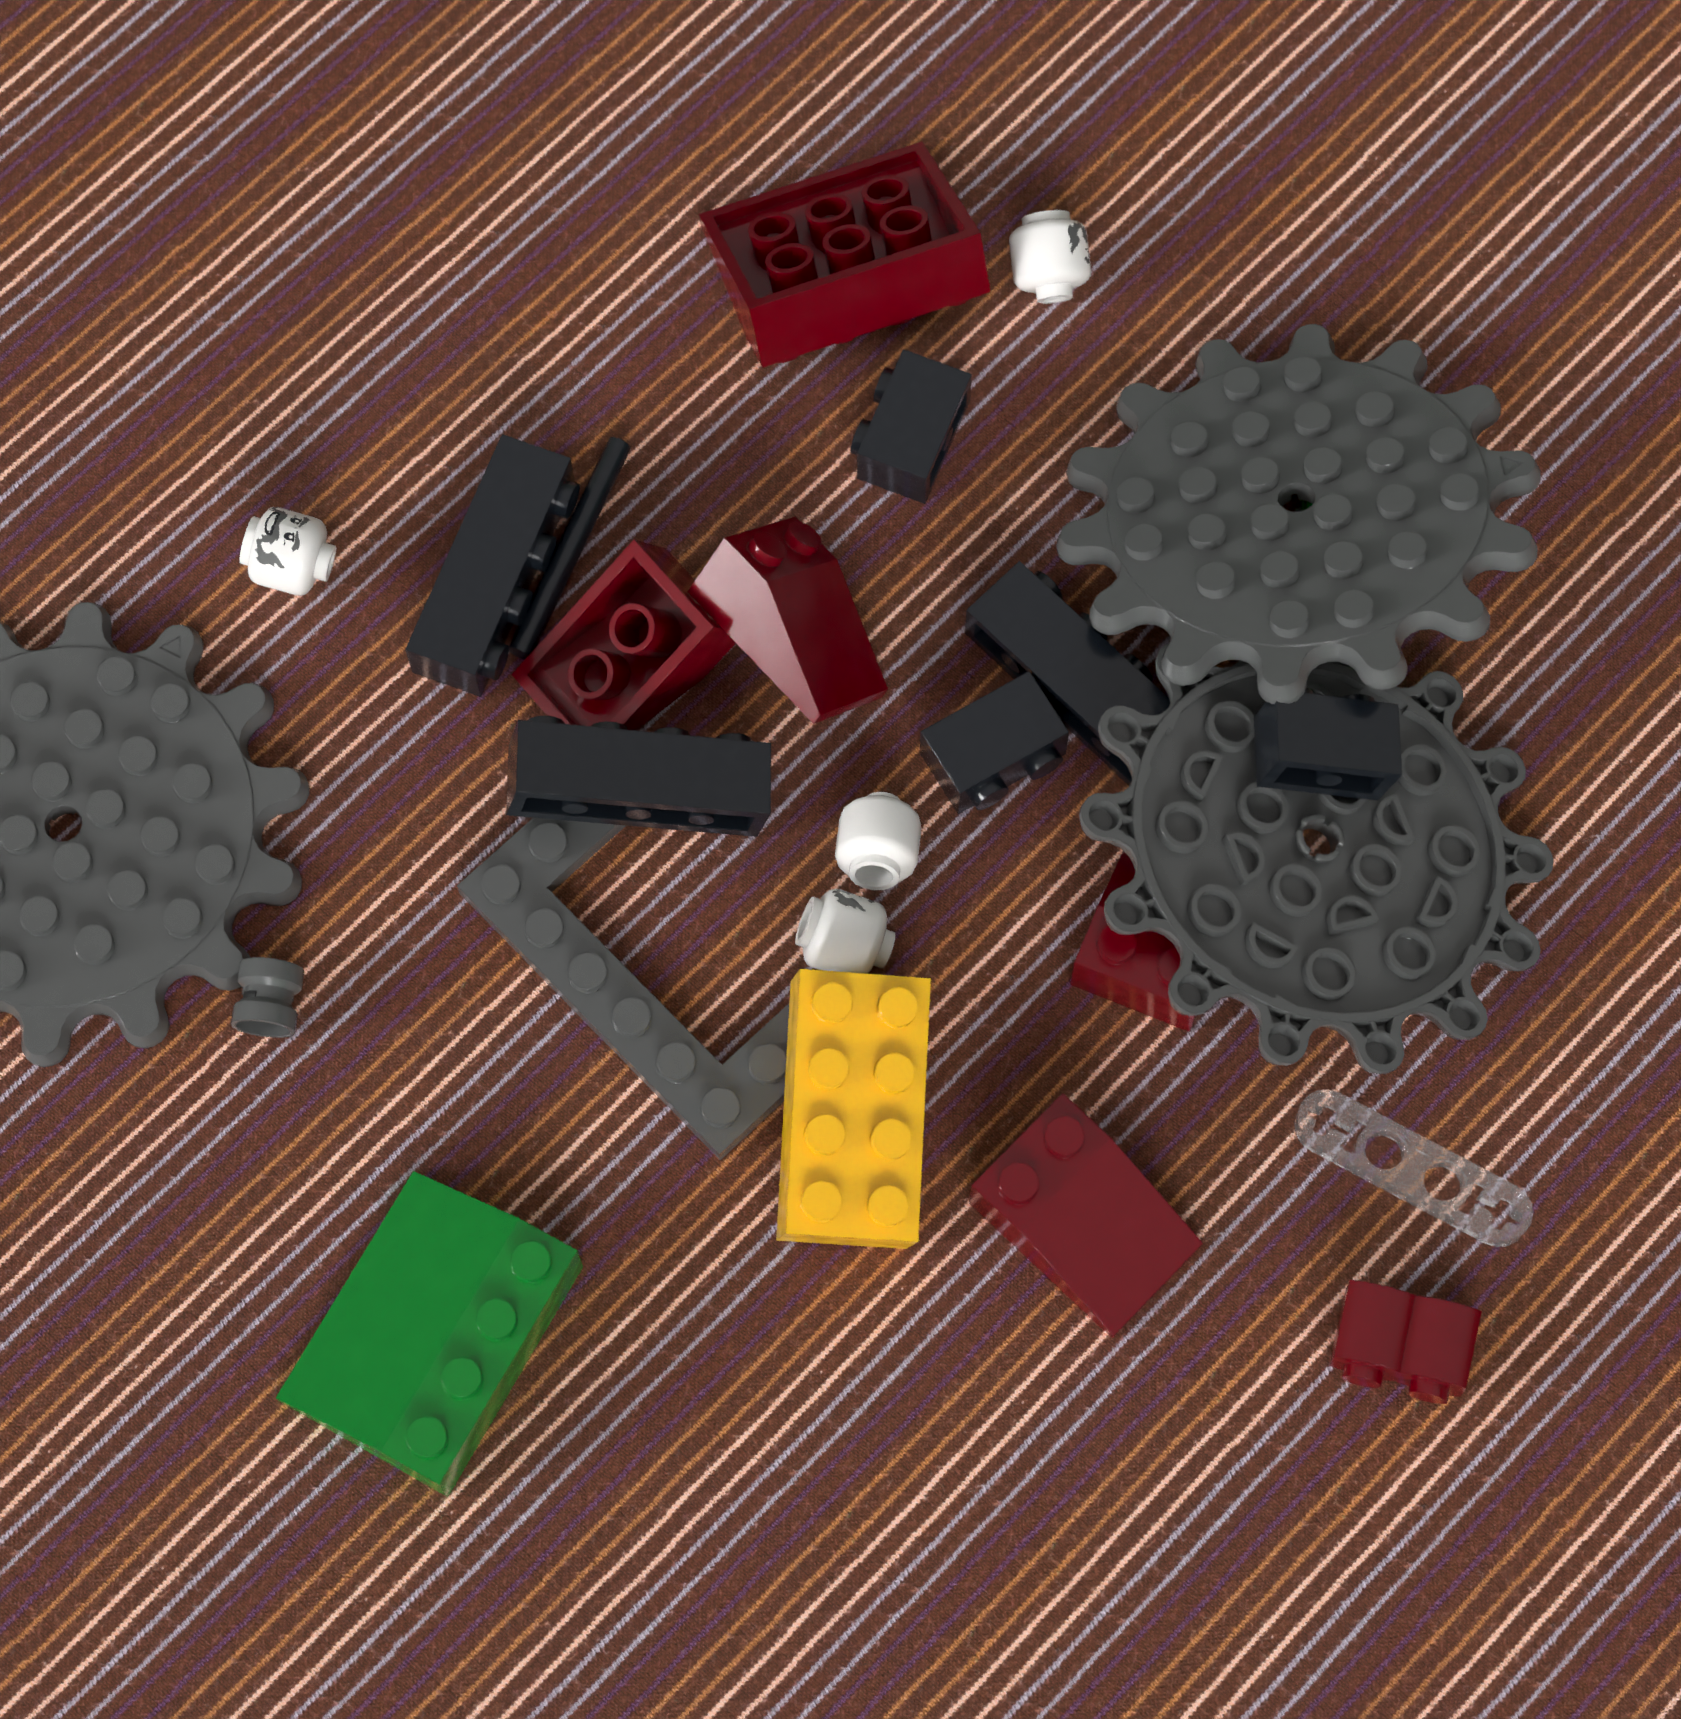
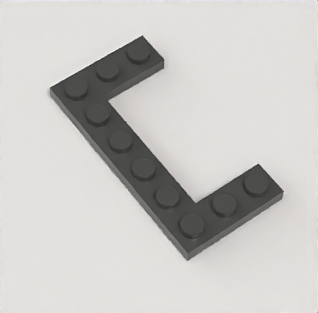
M532 818L457 885L459 894L716 1157L722 1160L784 1102L789 1004L722 1065L552 893L618 834L625 825Z

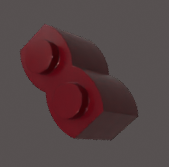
M1350 1280L1345 1290L1329 1366L1343 1370L1342 1379L1355 1385L1380 1388L1383 1380L1395 1381L1409 1386L1408 1395L1415 1399L1436 1404H1446L1449 1396L1461 1397L1466 1390L1482 1311L1447 1300L1417 1296L1380 1284Z

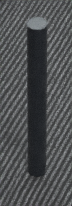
M610 437L533 595L521 626L518 627L509 645V652L518 658L525 660L537 647L631 450L630 445L619 438Z

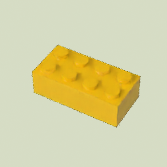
M800 969L791 980L776 1241L907 1249L918 1242L931 978Z

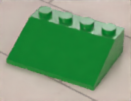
M413 1171L285 1381L276 1399L448 1497L581 1272L583 1265L578 1251L518 1217Z

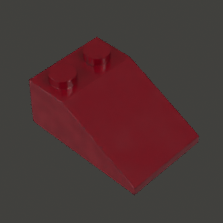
M796 516L725 537L687 591L813 724L878 700L888 690L837 559L821 543L819 534L811 526L800 522Z
M634 539L511 675L547 716L560 718L565 724L591 726L595 723L606 721L617 722L625 725L628 730L636 731L700 682L736 642L687 592L695 580L666 548Z
M1123 851L1075 959L1070 985L1190 1032L1196 1016L1178 1013L1171 1006L1168 998V984L1180 965V955L1173 943L1165 936L1153 931H1144L1132 935L1117 934L1106 924L1104 916L1106 899L1111 892L1128 884L1135 875L1134 865L1130 857Z
M1063 1093L971 1185L969 1204L1112 1339L1203 1244L1113 1139Z

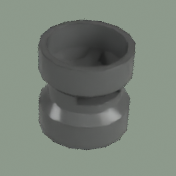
M252 957L243 959L240 962L237 979L239 985L243 988V998L233 1005L231 1026L240 1032L261 1037L285 1038L293 1036L296 1032L298 1014L292 1007V1002L294 1001V996L302 990L303 968L297 964L274 958Z

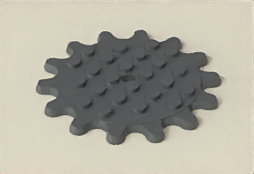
M1316 324L1300 327L1290 343L1289 351L1274 361L1253 362L1238 354L1230 342L1221 339L1211 340L1201 347L1195 362L1197 375L1200 379L1199 383L1188 390L1172 393L1158 390L1145 383L1128 385L1119 396L1116 412L1118 418L1130 427L1135 435L1127 443L1117 447L1080 448L1074 452L1068 463L1066 474L1069 483L1078 490L1097 495L1102 499L1105 506L1096 514L1066 524L1057 539V553L1065 563L1071 565L1100 564L1112 569L1117 576L1112 585L1096 596L1090 608V622L1093 628L1107 635H1117L1144 624L1157 625L1164 628L1169 633L1171 642L1161 660V668L1165 678L1173 684L1192 685L1199 682L1208 674L1212 667L1226 660H1241L1249 663L1258 675L1257 685L1259 694L1270 704H1275L1276 701L1290 704L1299 700L1305 692L1307 678L1311 671L1318 665L1327 662H1341L1349 665L1357 672L1363 683L1373 689L1384 690L1399 685L1407 674L1406 659L1401 651L1405 638L1416 631L1432 629L1442 632L1457 641L1468 642L1479 639L1489 629L1490 615L1483 602L1468 590L1470 581L1477 574L1489 570L1506 572L1526 570L1537 559L1538 546L1530 532L1523 527L1506 523L1494 515L1496 508L1503 501L1529 494L1538 487L1541 482V470L1536 461L1529 453L1524 451H1492L1480 446L1476 442L1477 437L1482 431L1497 422L1501 415V404L1493 390L1480 384L1471 385L1449 394H1434L1421 388L1419 384L1427 371V357L1419 345L1410 340L1396 341L1380 356L1363 363L1339 359L1335 355L1334 340L1324 327ZM1297 494L1299 500L1312 504L1311 507L1300 512H1291L1282 507L1292 500L1291 495Z
M82 602L73 606L66 617L64 631L60 639L52 646L41 650H27L18 643L11 628L0 621V1012L13 1015L19 1021L22 1030V1052L28 1061L40 1067L54 1066L65 1058L68 1054L71 1036L76 1025L82 1019L91 1015H105L112 1018L119 1025L127 1042L135 1047L146 1049L162 1042L168 1034L170 1026L165 1009V994L168 987L175 980L184 976H197L205 979L212 986L220 990L231 991L240 988L241 986L237 981L240 962L251 957L236 942L233 936L232 925L236 915L243 908L251 904L261 903L270 906L289 904L298 897L302 889V878L295 865L272 856L265 850L262 843V834L268 822L278 815L290 813L301 808L306 803L310 792L307 778L300 770L293 767H261L254 763L249 756L248 744L251 736L271 718L274 712V700L270 692L262 685L244 683L225 693L217 695L206 694L198 688L194 679L195 668L204 651L203 640L196 630L185 625H172L166 628L155 643L146 650L136 653H124L113 644L111 637L112 622L108 612L99 604ZM77 813L82 819L80 832L68 841L60 842L53 840L49 834L51 828L50 820H56L65 814L74 815Z
M1170 643L1164 645L1157 654L1155 665L1157 677L1167 691L1170 705L1162 714L1153 716L1142 714L1126 706H1113L1104 712L1098 724L1100 741L1106 749L1118 756L1127 765L1132 776V782L1126 790L1119 793H1095L1089 796L1080 808L1079 818L1081 829L1085 835L1093 840L1110 843L1121 848L1130 857L1135 868L1133 879L1128 884L1111 892L1106 899L1104 905L1106 924L1112 931L1121 935L1138 934L1144 931H1153L1161 934L1173 943L1180 955L1179 968L1168 984V998L1174 1010L1182 1015L1197 1016L1206 1013L1222 998L1230 997L1239 1000L1247 1005L1257 1018L1261 1056L1267 1062L1280 1066L1295 1064L1304 1056L1309 1037L1314 1030L1319 1027L1333 1029L1345 1037L1352 1047L1359 1066L1373 1074L1390 1073L1402 1063L1404 1045L1401 1038V1025L1405 1018L1412 1014L1426 1017L1435 1023L1448 1037L1455 1040H1471L1479 1036L1486 1028L1488 1018L1485 1007L1474 993L1471 985V974L1474 967L1479 963H1487L1507 971H1525L1534 966L1540 956L1539 941L1534 933L1516 922L1509 914L1505 905L1506 892L1512 884L1540 882L1547 878L1553 869V856L1546 844L1539 839L1511 832L1499 817L1498 804L1500 798L1518 788L1525 779L1526 768L1520 756L1505 747L1474 751L1458 741L1453 732L1452 721L1454 714L1463 702V691L1458 681L1446 672H1429L1416 685L1409 688L1395 686L1390 689L1381 690L1365 685L1357 672L1349 665L1341 662H1327L1314 668L1307 678L1306 688L1311 689L1314 694L1336 697L1364 694L1373 697L1376 702L1399 704L1402 776L1378 801L1257 787L1254 716L1266 701L1258 692V675L1256 670L1249 663L1239 660L1232 667H1212L1201 681L1192 685L1173 684L1162 673L1161 660ZM1314 829L1321 832L1329 841L1330 854L1318 853L1315 856H1311V849L1304 841L1303 830Z

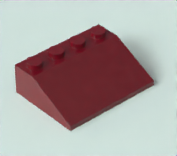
M923 141L698 214L700 224L744 334L762 368L775 363L792 361L800 355L833 344L847 343L857 336L890 325L904 324L914 317L947 306H958L964 304L969 299L991 292L981 232Z

